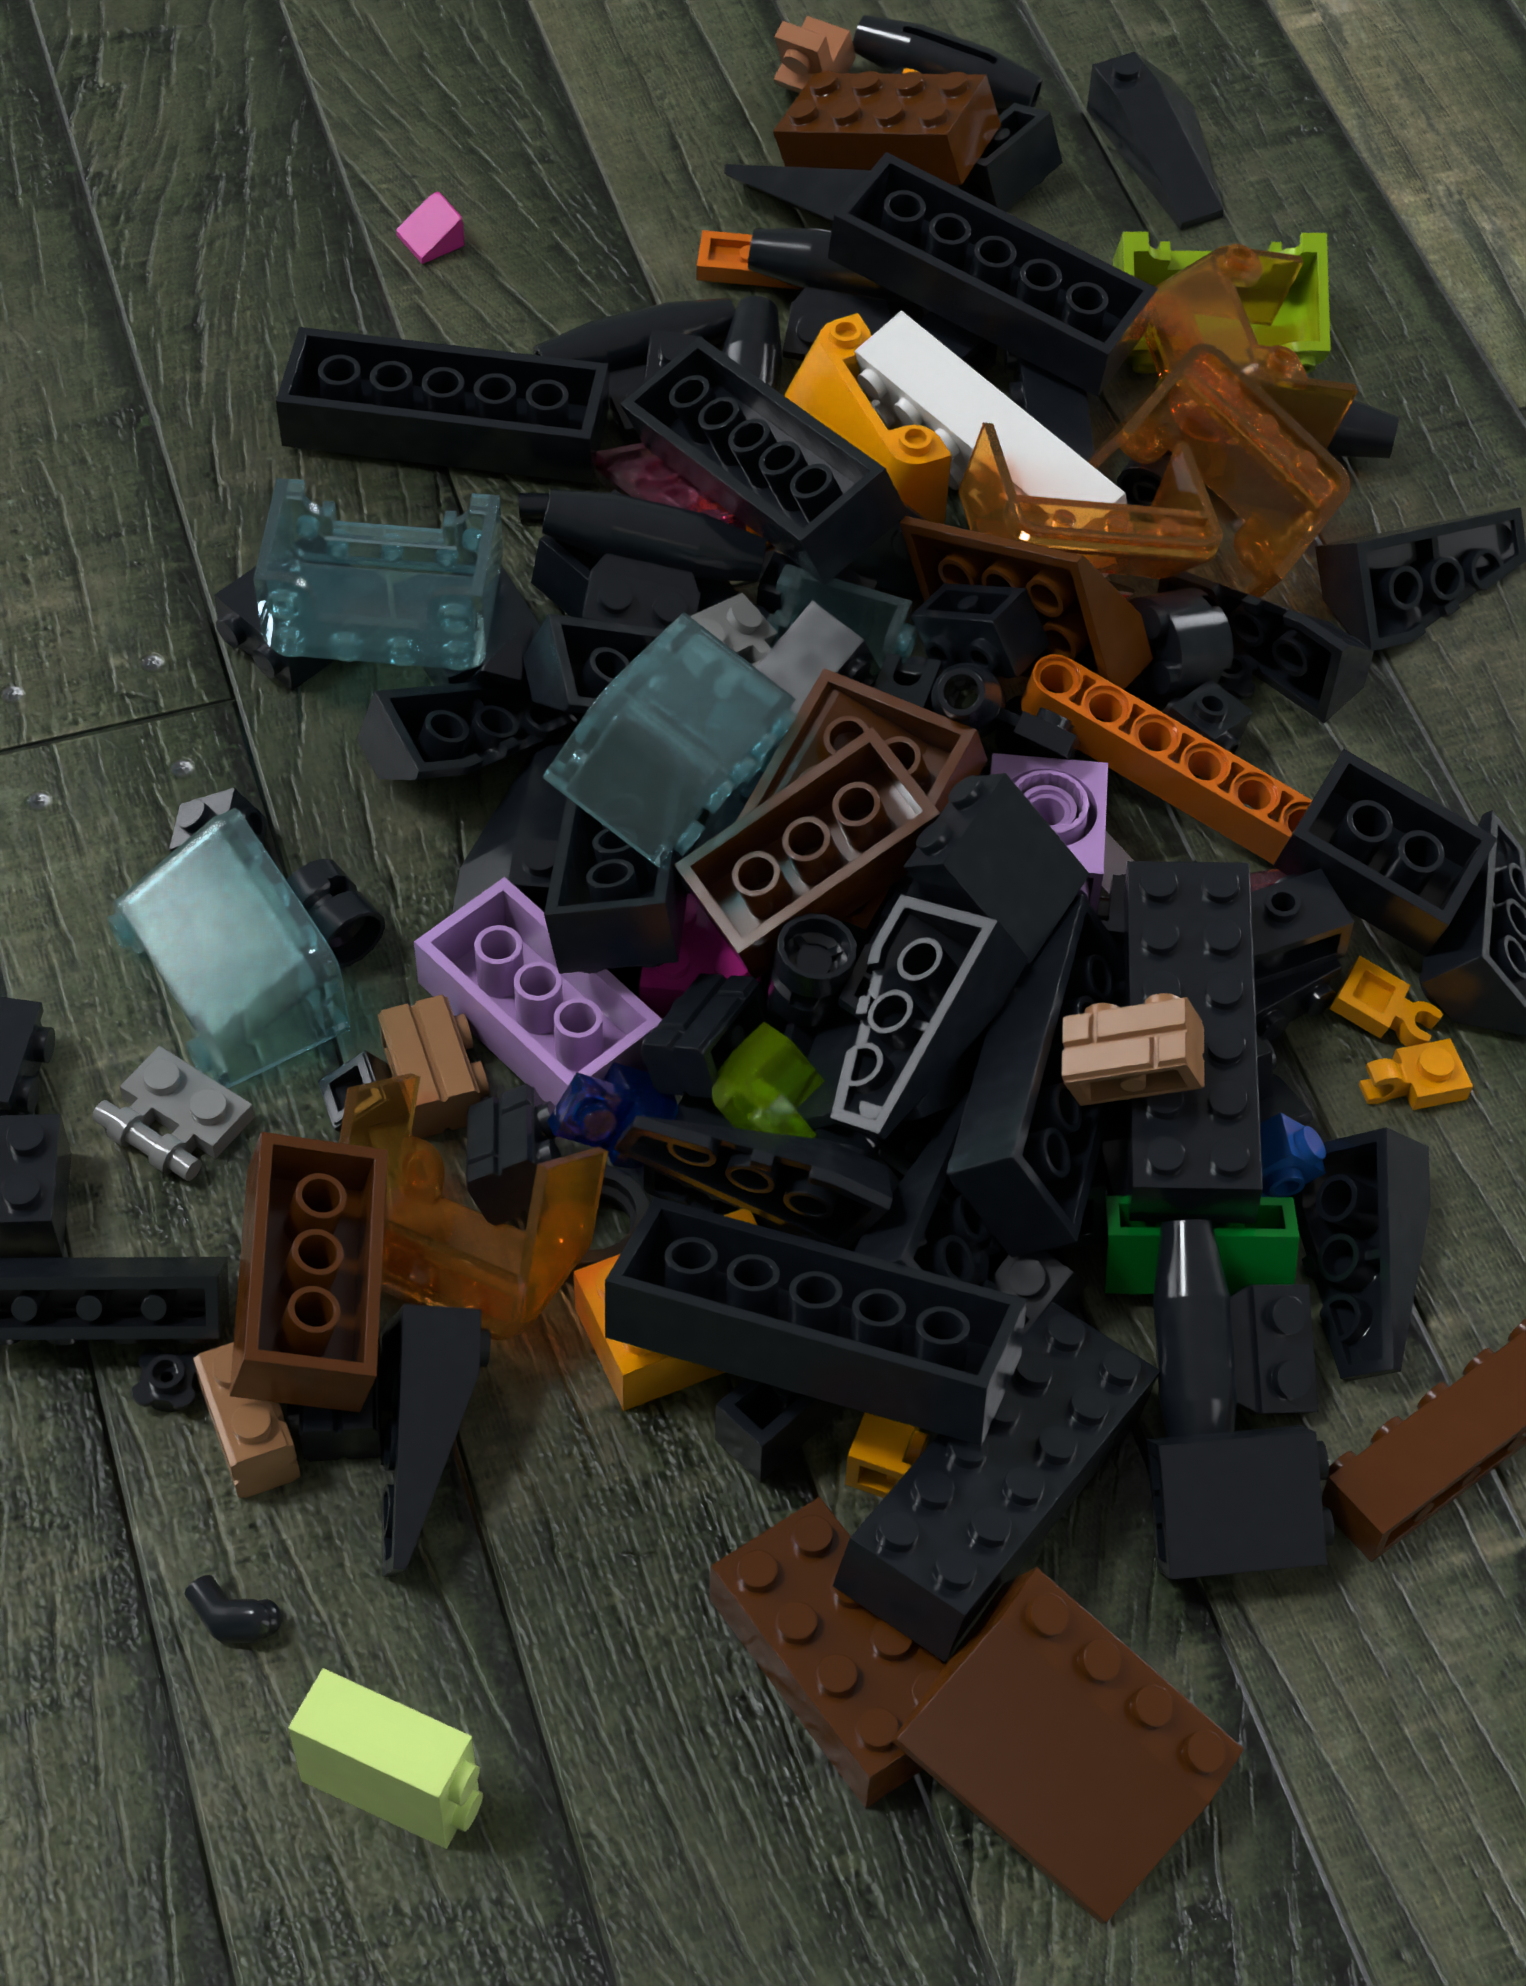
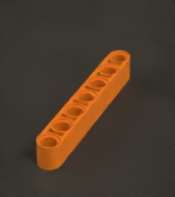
M1050 654L1042 657L1034 666L1021 699L1022 711L1036 716L1040 707L1072 721L1071 724L1074 725L1071 733L1077 735L1081 743L1078 748L1079 751L1098 762L1108 763V768L1274 865L1312 800L1068 657ZM1095 717H1098V718H1100V719H1103L1105 722L1100 721V720L1096 719ZM1145 746L1152 748L1154 751L1147 749ZM1193 774L1200 776L1204 780L1196 778ZM1244 804L1251 806L1253 809L1246 807Z

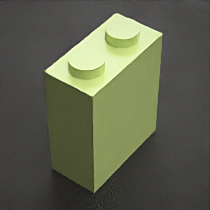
M322 1668L288 1727L301 1781L447 1849L457 1829L466 1832L472 1825L483 1799V1793L478 1791L480 1767L475 1763L472 1736Z

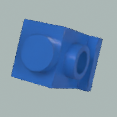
M1281 1112L1260 1123L1263 1188L1261 1197H1288L1295 1195L1305 1187V1184L1326 1174L1323 1159L1326 1157V1149L1322 1139L1312 1127L1304 1126Z

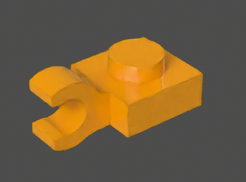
M1451 1038L1398 1048L1395 1050L1392 1059L1383 1058L1367 1063L1365 1068L1370 1079L1359 1082V1087L1367 1104H1379L1390 1099L1406 1096L1412 1110L1467 1100L1473 1088Z

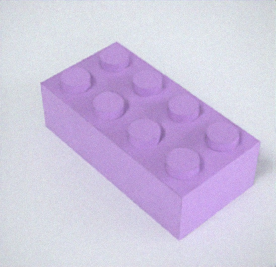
M504 877L414 941L418 983L433 997L442 994L448 997L453 1015L464 1013L470 1032L523 1082L531 1087L534 1086L540 1098L545 1102L551 1101L559 1115L572 1128L576 1129L648 1074L647 1067L642 1060L640 1048L645 1036L654 1029H657L662 1019L607 969L590 974L583 972L559 974L544 912L507 878Z

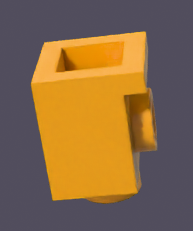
M865 1412L848 1453L845 1485L884 1498L926 1450L929 1434L920 1432L918 1427Z

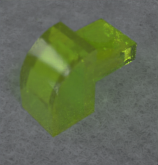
M763 1022L730 1054L718 1071V1078L712 1087V1099L715 1106L734 1128L814 1138L816 1136L815 1132L795 1109L824 1082V1079L789 1038Z

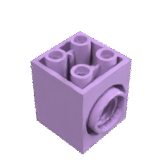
M992 753L990 775L1006 773L1090 873L1076 896L1083 894L1097 914L1104 875L1108 763Z

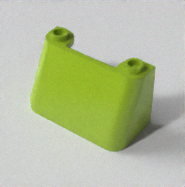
M1149 232L1122 233L1113 258V266L1158 288L1147 331L1124 361L1127 365L1132 366L1133 371L1137 373H1155L1161 371L1163 367L1285 368L1287 373L1306 374L1313 372L1316 369V365L1322 363L1330 353L1327 233H1301L1300 245L1295 248L1284 249L1283 251L1282 242H1271L1267 251H1171L1170 241H1160L1157 249L1149 245Z

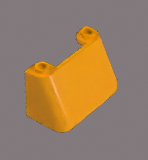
M859 313L827 323L820 330L784 396L885 467L904 503L928 521L945 525L951 453L941 438L932 429L925 426L908 425L888 431L858 384L859 366L855 350L871 337L870 330Z

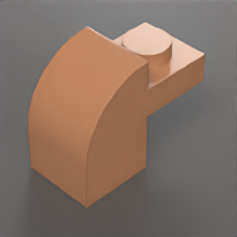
M810 16L806 17L802 27L782 21L774 36L782 62L774 77V82L777 86L800 94L814 73L823 71L848 73L856 58L850 31Z

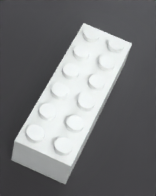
M902 310L855 350L860 370L858 381L886 428L893 430L902 426L921 425L932 429L941 438L952 455L949 486L954 490L960 488L965 490L973 497V501L980 512L989 520L994 521L998 518L1009 527L1016 541L1083 555L1104 577L1109 575L1134 552L1126 493Z

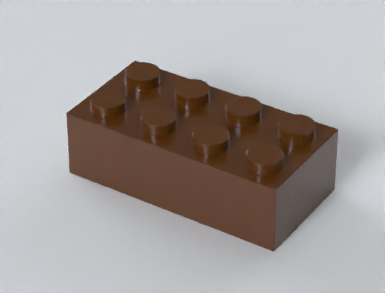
M823 71L813 74L773 130L785 167L872 170L887 152L951 185H962L1001 126L987 74H965L963 72L921 74L916 71L904 74H878L875 71L863 73Z
M871 727L675 863L674 866L692 896L751 977L757 979L772 968L778 936L784 925L793 918L815 913L825 914L840 921L908 874L904 865L918 847L916 842L919 835L925 828L936 821L940 812L874 727Z
M268 1132L260 1133L246 1178L230 1397L352 1412L361 1411L377 1376L388 1150Z
M818 1497L711 1565L710 1601L866 1809L923 1770L921 1766L895 1745L892 1740L948 1660L946 1662L942 1661L832 1586L851 1536L823 1500Z

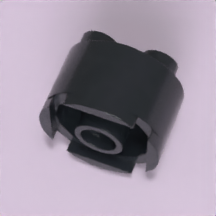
M1184 588L1128 600L1142 615L1153 660L1126 687L1125 691L1155 708L1167 705L1175 696H1187L1208 680L1218 684L1223 670L1231 668L1233 638L1227 617L1220 606L1211 607L1202 597L1208 595L1207 593L1198 588Z

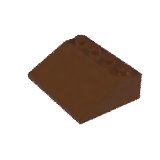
M908 516L899 522L924 602L944 583L1027 589L1050 645L1033 661L1032 667L1020 676L1030 678L1036 662L1044 656L1050 654L1063 655L1125 690L1153 660L1142 615L1085 556Z
M823 668L737 820L871 727H874L940 814L949 802L948 795L952 788L968 776H979L987 762V757L977 729ZM900 879L840 920L852 932L857 948L863 950L865 944L870 942L879 924L881 912L887 900H891Z
M1038 1568L1002 1584L892 1740L895 1745L1101 1924L1106 1923L1207 1807L1244 1750L1242 1746Z

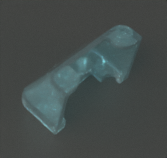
M236 808L213 817L113 902L115 914L108 916L107 920L117 943L122 949L131 946L137 954L146 952L190 1023L193 1039L186 1042V1048L195 1068L201 1071L202 1074L210 1072L214 1080L227 1089L350 1030L343 978L330 946L243 815Z

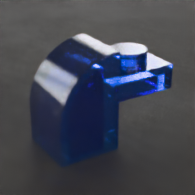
M613 1062L603 1080L576 1072L547 1122L555 1136L606 1151L612 1165L633 1169L643 1167L644 1163L614 1150L619 1136L637 1115L674 1120L678 1113V1104L673 1095L659 1094L653 1087L649 1073Z

